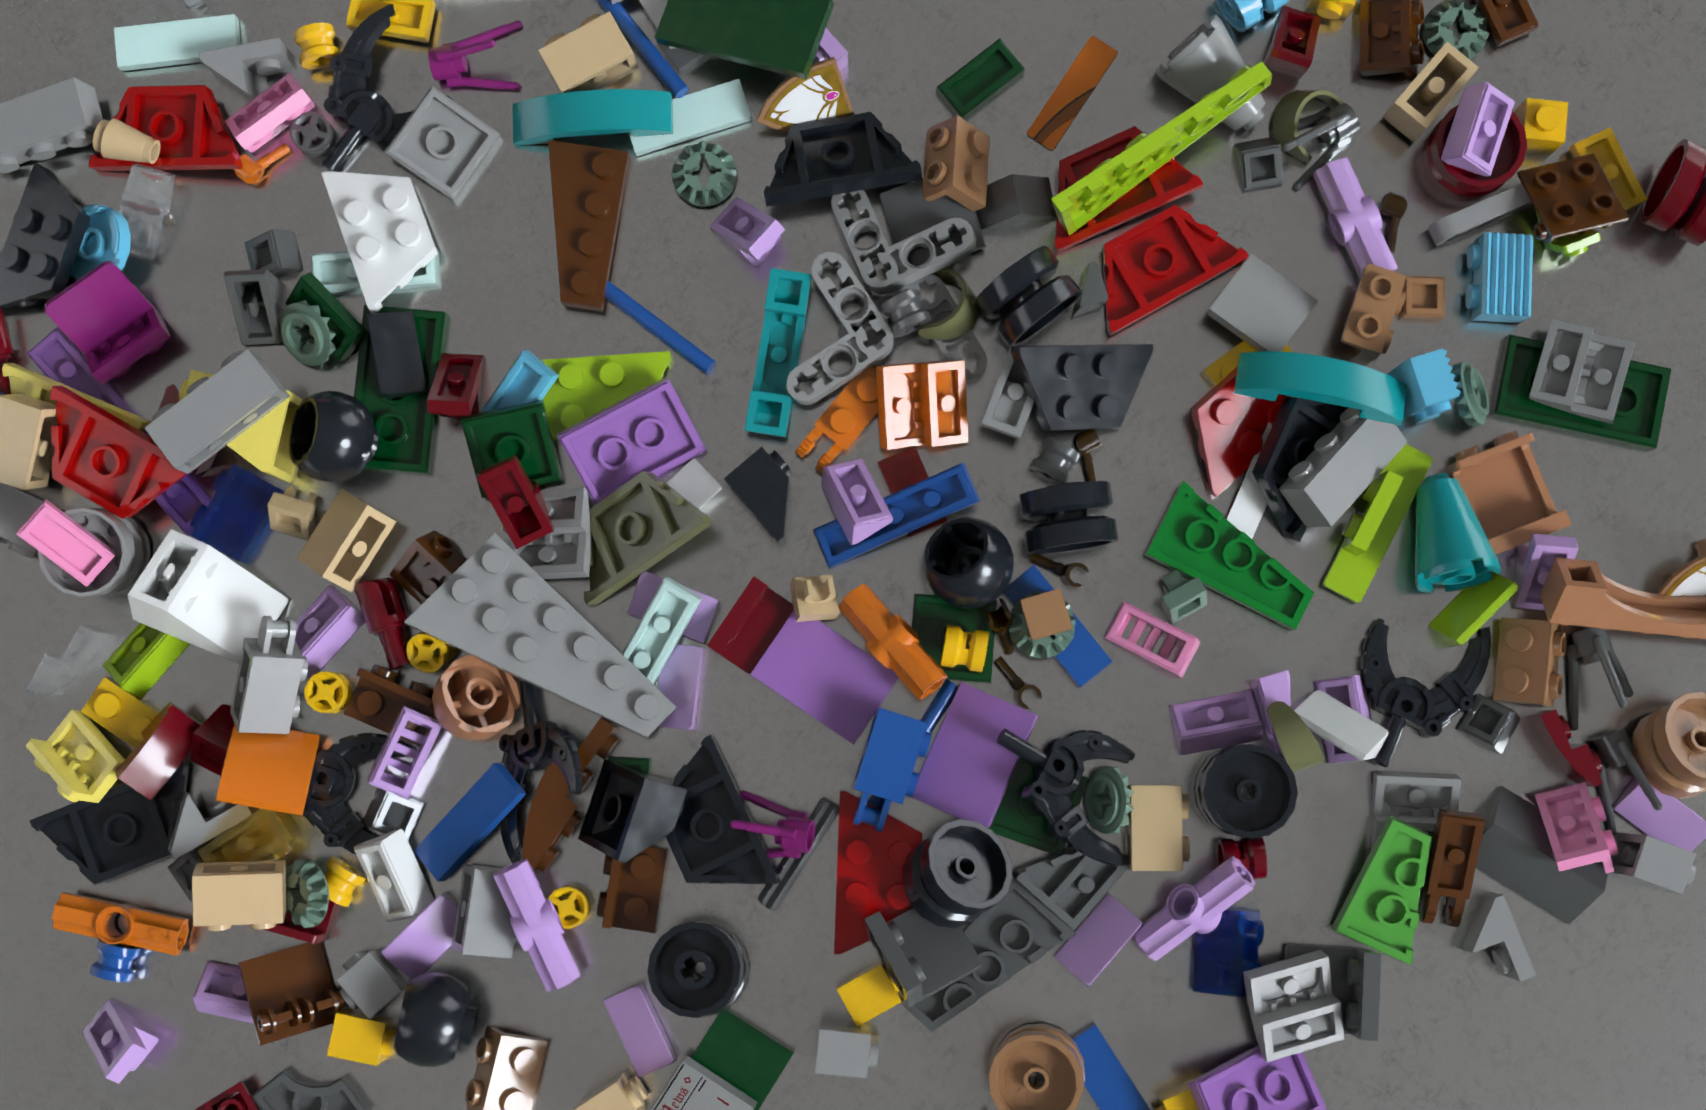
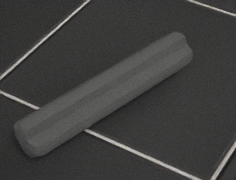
M825 797L820 799L808 818L815 822V836L811 851L808 854L801 853L800 859L783 857L776 868L781 882L766 884L758 897V901L763 906L772 911L778 909L838 815L839 806Z

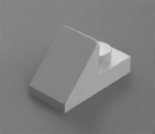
M280 38L199 52L200 61L214 75L250 100L257 97L253 73L263 76L279 73L281 68L293 66L290 50Z
M1011 346L981 425L1020 440L1034 401L1028 396L1023 382L1027 378L1020 361L1013 359Z
M184 792L168 847L171 856L177 859L252 816V813L248 806L220 801L207 809L211 816L203 819L189 793Z
M1493 892L1483 895L1461 949L1474 953L1495 945L1496 949L1492 950V955L1497 968L1502 974H1507L1508 978L1520 982L1536 976L1504 895Z

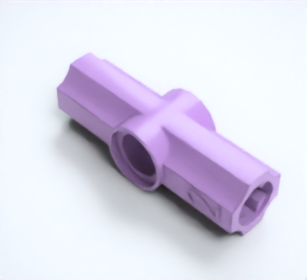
M1339 158L1315 170L1312 175L1328 207V222L1332 234L1341 246L1345 245L1359 278L1361 279L1367 264H1373L1391 271L1398 269L1381 232L1382 219L1378 207L1371 197H1365L1348 158Z
M1232 856L1193 886L1189 884L1176 886L1170 892L1166 906L1146 920L1136 931L1134 937L1137 944L1145 951L1149 958L1157 961L1195 932L1207 934L1213 931L1221 920L1222 912L1254 889L1253 886L1256 883L1251 873L1239 859Z
M528 859L516 861L494 873L493 877L511 913L509 918L522 949L525 952H529L546 991L558 990L580 977V971L563 937L565 932L551 900H546Z

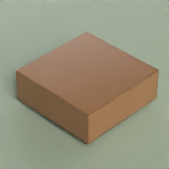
M1407 276L1402 290L1406 292V298L1400 311V319L1442 320L1445 317V277Z
M1061 588L1019 601L1031 641L1073 629Z

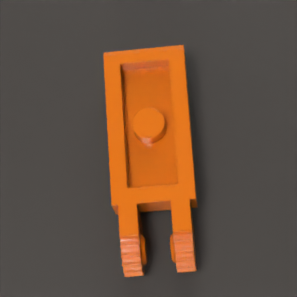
M872 366L848 383L815 422L814 429L795 451L801 458L805 457L814 449L815 444L823 435L834 443L827 453H824L817 461L815 469L820 474H823V467L832 465L842 452L846 453L878 415L876 370Z

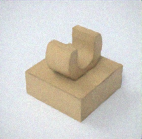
M292 486L285 490L284 495L276 492L273 493L267 504L270 529L309 540L316 529L314 513L317 508L316 494L310 492L307 500L302 501L296 499V490Z
M833 575L792 578L790 589L796 622L837 619L840 610Z

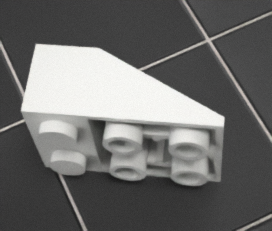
M172 529L128 593L133 620L238 664L240 663L244 637L258 638L262 617L264 615L272 616L273 620H277L288 603V598L210 545Z

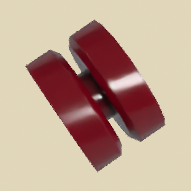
M1457 105L1448 111L1425 139L1421 155L1423 171L1432 187L1449 199L1461 202L1482 200L1496 192L1505 182L1512 178L1524 162L1527 150L1525 128L1515 112L1512 111L1491 176L1485 177L1449 165L1441 160V156L1458 108Z
M1683 139L1673 148L1660 167L1646 197L1648 200L1644 202L1641 211L1642 223L1660 231H1665L1674 225V232L1677 238L1696 246L1706 241L1705 147Z

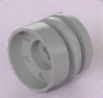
M79 508L65 511V514L113 549L116 554L86 587L38 551L40 568L49 583L63 593L78 597L120 593L132 587L148 565L151 555L149 539L141 524L133 517L122 519L104 508Z

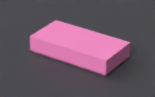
M47 499L16 533L86 587L116 554L113 549Z

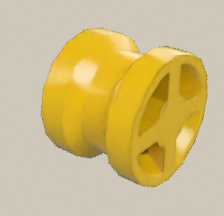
M312 23L302 26L294 32L295 43L302 50L299 59L303 68L318 70L331 67V59L340 54L339 48L334 46L333 40L336 33L332 24Z
M422 631L409 640L406 648L407 658L411 665L424 673H433L439 670L445 663L452 660L458 652V648L445 644Z
M330 671L314 674L307 681L304 688V697L307 704L313 710L320 713L330 714L344 711L353 695V686L350 680L342 674Z
M331 856L326 864L327 871L324 875L328 884L329 900L343 907H349L353 900L352 893L354 889L362 886L367 877L348 862Z
M565 885L553 891L548 897L554 905L564 929H572L580 925L590 915L592 909L591 899L582 887Z

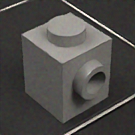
M379 948L367 954L362 949L342 965L346 972L336 980L342 987L340 994L346 1003L355 1010L360 1008L368 1019L379 1015L405 992L407 981L385 959Z

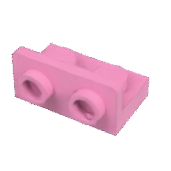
M290 72L226 119L225 122L240 145L245 150L248 149L249 152H255L290 126L295 118L313 109L315 103Z
M1586 782L1535 794L1538 809L1559 872L1597 862H1602L1606 874L1614 872L1611 856L1618 855V849L1611 829L1602 831L1600 822L1607 821L1600 797H1590Z

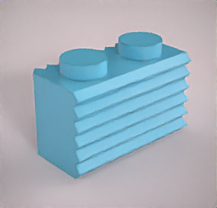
M1484 232L1474 240V244H1470L1467 252V267L1473 270V283L1467 287L1465 303L1466 308L1472 311V321L1522 323L1531 317L1533 235Z
M1439 349L1407 359L1395 369H1392L1391 372H1388L1387 375L1407 385L1403 420L1414 417L1416 424L1437 418L1441 416V413L1452 409L1450 401L1459 397L1461 391L1456 389L1458 383L1453 381L1456 375L1450 373L1453 367L1448 365L1450 359L1445 357L1446 350Z

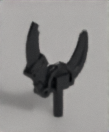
M393 4L379 9L365 19L352 33L343 52L333 57L330 61V65L334 70L332 85H329L328 98L324 102V108L330 115L340 116L350 124V127L322 162L331 171L336 172L364 135L377 145H381L383 142L391 143L413 112L393 113L391 105L383 96L373 91H366V78H370L373 61L369 56L378 38L390 26V17L396 15Z
M1378 618L1369 631L1370 636L1366 637L1362 649L1364 655L1361 656L1360 664L1361 670H1363V675L1361 676L1365 689L1369 690L1368 695L1374 700V709L1390 718L1385 728L1388 731V736L1376 758L1372 759V762L1388 767L1405 724L1418 729L1420 735L1424 738H1432L1442 732V728L1451 722L1450 719L1459 712L1469 711L1474 707L1473 694L1485 675L1490 658V626L1479 629V636L1471 640L1468 654L1457 672L1451 671L1436 683L1438 685L1437 688L1429 691L1425 685L1416 679L1408 677L1395 678L1387 653L1389 626L1384 624L1385 621Z
M526 681L520 682L524 728L518 730L514 735L504 734L501 736L499 748L504 752L501 763H504V767L526 793L528 784L523 783L526 772H538L554 762L564 775L569 792L575 795L581 794V761L572 736L566 730L559 728L555 722L541 720L537 687ZM525 796L499 823L503 844L512 863L520 861L522 857L519 851L521 842L517 817L518 804H524Z
M1003 729L997 738V743L1036 766L1031 783L1023 787L1021 794L1026 802H1032L1038 813L1042 812L1049 823L1046 827L1047 835L1050 838L1065 839L1073 848L1093 860L1110 865H1130L1129 856L1122 854L1118 846L1103 840L1087 827L1086 824L1090 821L1079 805L1073 806L1069 793L1073 792L1081 781L1084 772L1083 761L1112 759L1127 764L1129 760L1132 761L1134 759L1135 753L1125 744L1119 743V740L1093 730H1079L1063 736L1061 739H1053L1048 743L1044 752L1009 730Z
M359 733L357 737L349 735L340 739L338 744L334 743L328 750L319 751L312 771L303 816L313 827L317 826L324 834L323 841L327 847H343L356 855L353 847L376 838L364 830L366 825L353 811L348 813L343 802L348 799L354 789L356 779L354 767L366 761L376 759L388 737L387 735L377 734V736H374V733ZM398 740V743L412 748L409 744ZM393 751L391 757L401 758L406 756L397 751Z

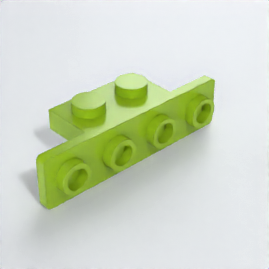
M1405 444L1362 492L1361 498L1364 499V502L1358 514L1353 513L1342 531L1345 539L1322 582L1324 587L1354 603L1362 601L1417 493V488L1421 485L1433 462L1431 456Z

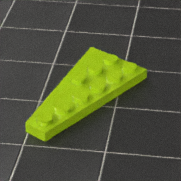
M1262 61L1253 67L1248 64L1239 69L1229 79V83L1217 91L1209 92L1194 106L1149 135L1143 132L1128 143L1125 151L1113 159L1105 160L1090 174L1051 198L1059 223L1070 236L1270 86L1272 73Z

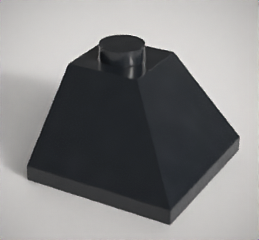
M604 759L578 839L613 859L625 863L674 830L677 819L684 808V798L687 789L663 778Z

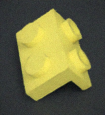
M71 709L47 741L31 738L25 745L35 757V765L43 772L49 774L58 784L56 787L57 791L64 798L72 802L80 800L99 803L118 779L115 770L125 761L85 714Z

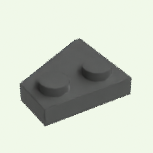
M1071 846L1016 870L1012 876L1071 929L1075 930L1129 866L1110 865L1093 860Z

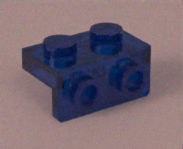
M233 464L230 470L226 468L221 470L212 486V490L216 494L208 506L202 504L192 518L190 526L195 529L191 537L210 545L238 562H242L269 516L267 504L273 493L282 494L283 491Z
M1227 908L1222 912L1221 920L1213 931L1207 934L1196 932L1193 992L1233 997L1247 996L1243 972L1261 967V964L1258 963V946L1261 945L1264 938V924L1260 920L1259 910Z

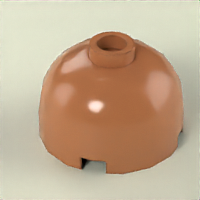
M465 655L453 661L438 678L434 685L432 704L435 717L441 727L452 736L466 741H484L502 732L511 724L515 710L519 708L520 695L517 683L511 674L483 662L473 655Z

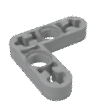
M864 190L832 196V209L860 274L868 288L876 294L884 295L894 292L968 257L975 249L976 237L968 221L955 217L890 246ZM847 199H854L862 219L854 221L851 213L846 208ZM872 230L877 233V239L871 247L860 248L856 246V238L862 231ZM958 231L959 235L962 236L963 243L955 247V244L950 242V234ZM936 239L944 253L938 256V252L932 243ZM918 247L927 248L930 251L927 262L919 266L908 262V256L913 249ZM876 257L879 258L883 268L887 271V279L881 282L875 277L877 272L871 259Z
M835 252L820 254L812 264L811 274L816 286L848 334L795 367L789 373L786 384L787 390L793 400L802 405L813 404L884 359L894 346V338L889 325L846 260ZM826 263H829L832 267L837 265L841 267L837 270V274L843 286L848 281L853 283L851 286L842 288L834 298L829 294L837 291L832 280L829 277L820 278L824 273L822 266ZM850 295H856L864 301L863 312L855 317L846 316L841 311L842 301ZM871 314L876 318L868 321L876 335L881 333L886 335L882 339L883 347L879 350L873 345L868 348L864 345L868 342V337L862 326L856 332L852 329L854 326L863 324ZM836 352L848 353L852 358L851 368L845 373L837 374L829 368V359ZM821 363L825 375L832 382L825 385L821 377L812 384L814 390L812 394L807 395L804 391L797 393L795 391L799 386L797 379L802 375L808 380L819 374L814 366Z
M933 274L888 293L873 302L880 312L881 305L887 300L911 289H918L920 293V286L925 284L928 289L935 287L938 290L934 293L933 303H929L927 299H922L919 302L922 309L927 310L932 318L928 324L937 323L941 319L948 317L957 307L945 284L939 277ZM864 307L858 310L857 312L851 314L849 317H855L860 315L863 312ZM867 319L863 324H860L855 327L857 329H859L861 326L864 328L869 325L868 321L870 320ZM842 324L839 326L838 339L848 334ZM870 329L866 332L868 342L864 345L867 348L872 345L876 347L882 343V339L886 335L884 333L876 335ZM971 329L957 338L948 340L932 339L943 360H962L957 349L952 354H949L947 349L958 346L967 338L970 343L964 344L963 350L969 358L976 356L979 361L975 366L976 372L971 373L970 370L965 369L966 383L976 382L983 377L988 359Z

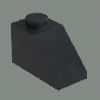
M760 447L729 473L724 480L780 546L786 539L790 481L785 473L790 470V467L775 450L768 454L763 447Z

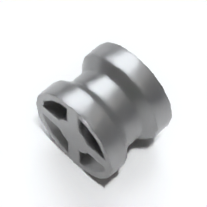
M308 111L302 113L290 125L289 134L292 142L306 157L312 160L325 159L338 142L335 129L323 115L317 112ZM317 138L321 139L317 142H314L313 145H311L312 141L316 140Z
M918 289L902 292L881 305L883 314L890 317L893 323L891 330L895 337L912 333L918 330L921 325H926L932 320L929 312L922 309L919 303L921 295Z

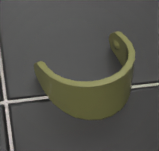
M1296 90L1281 98L1276 105L1272 120L1273 131L1281 147L1283 144L1299 136V116L1303 107L1310 99L1317 97L1332 107L1341 105L1343 103L1342 100L1327 90ZM1302 145L1287 151L1290 155L1305 163H1309L1312 159V156Z
M943 268L932 274L939 277L945 284L956 285L962 288V295L956 309L948 317L937 323L921 325L919 327L918 334L927 339L948 340L957 338L974 326L980 313V309L974 303L977 297L963 277L955 270Z
M1276 701L1270 704L1267 708V713L1284 758L1293 773L1323 763L1324 757L1318 742L1298 714L1283 701Z

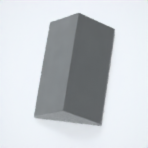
M1500 786L1483 815L1485 825L1476 869L1570 925L1605 892L1608 873H1605L1602 862L1559 872L1539 809L1505 787Z

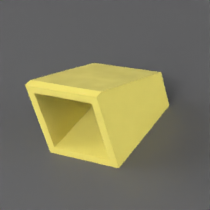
M191 370L189 379L184 380L181 385L179 401L188 395L186 391L194 382L204 377L210 378L214 374ZM286 390L290 397L228 443L227 446L260 471L278 480L292 484L296 466L292 462L289 453V435L295 412L303 399Z

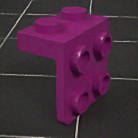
M104 261L48 300L44 306L46 314L84 353L92 375L102 385L112 378L116 379L128 372L133 363L146 354L150 355L160 350L165 341L170 338L162 315L112 261Z

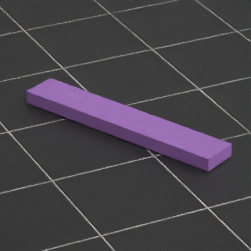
M56 327L26 353L46 377L138 415L109 381L102 385L92 375L84 353L59 327ZM190 473L155 499L188 536H191L221 509Z

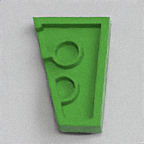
M1388 816L1333 924L1336 932L1412 965L1414 953L1412 943L1414 930L1417 929L1419 921L1418 904L1420 891L1425 882L1431 836L1426 831L1393 816Z

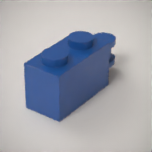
M876 708L852 784L853 789L861 791L853 824L859 826L860 822L875 826V831L882 832L891 802L903 805L905 796L913 797L919 779V773L913 772L918 756L925 757L932 737V733L926 732L928 723L886 709ZM869 794L883 798L880 810L866 806Z

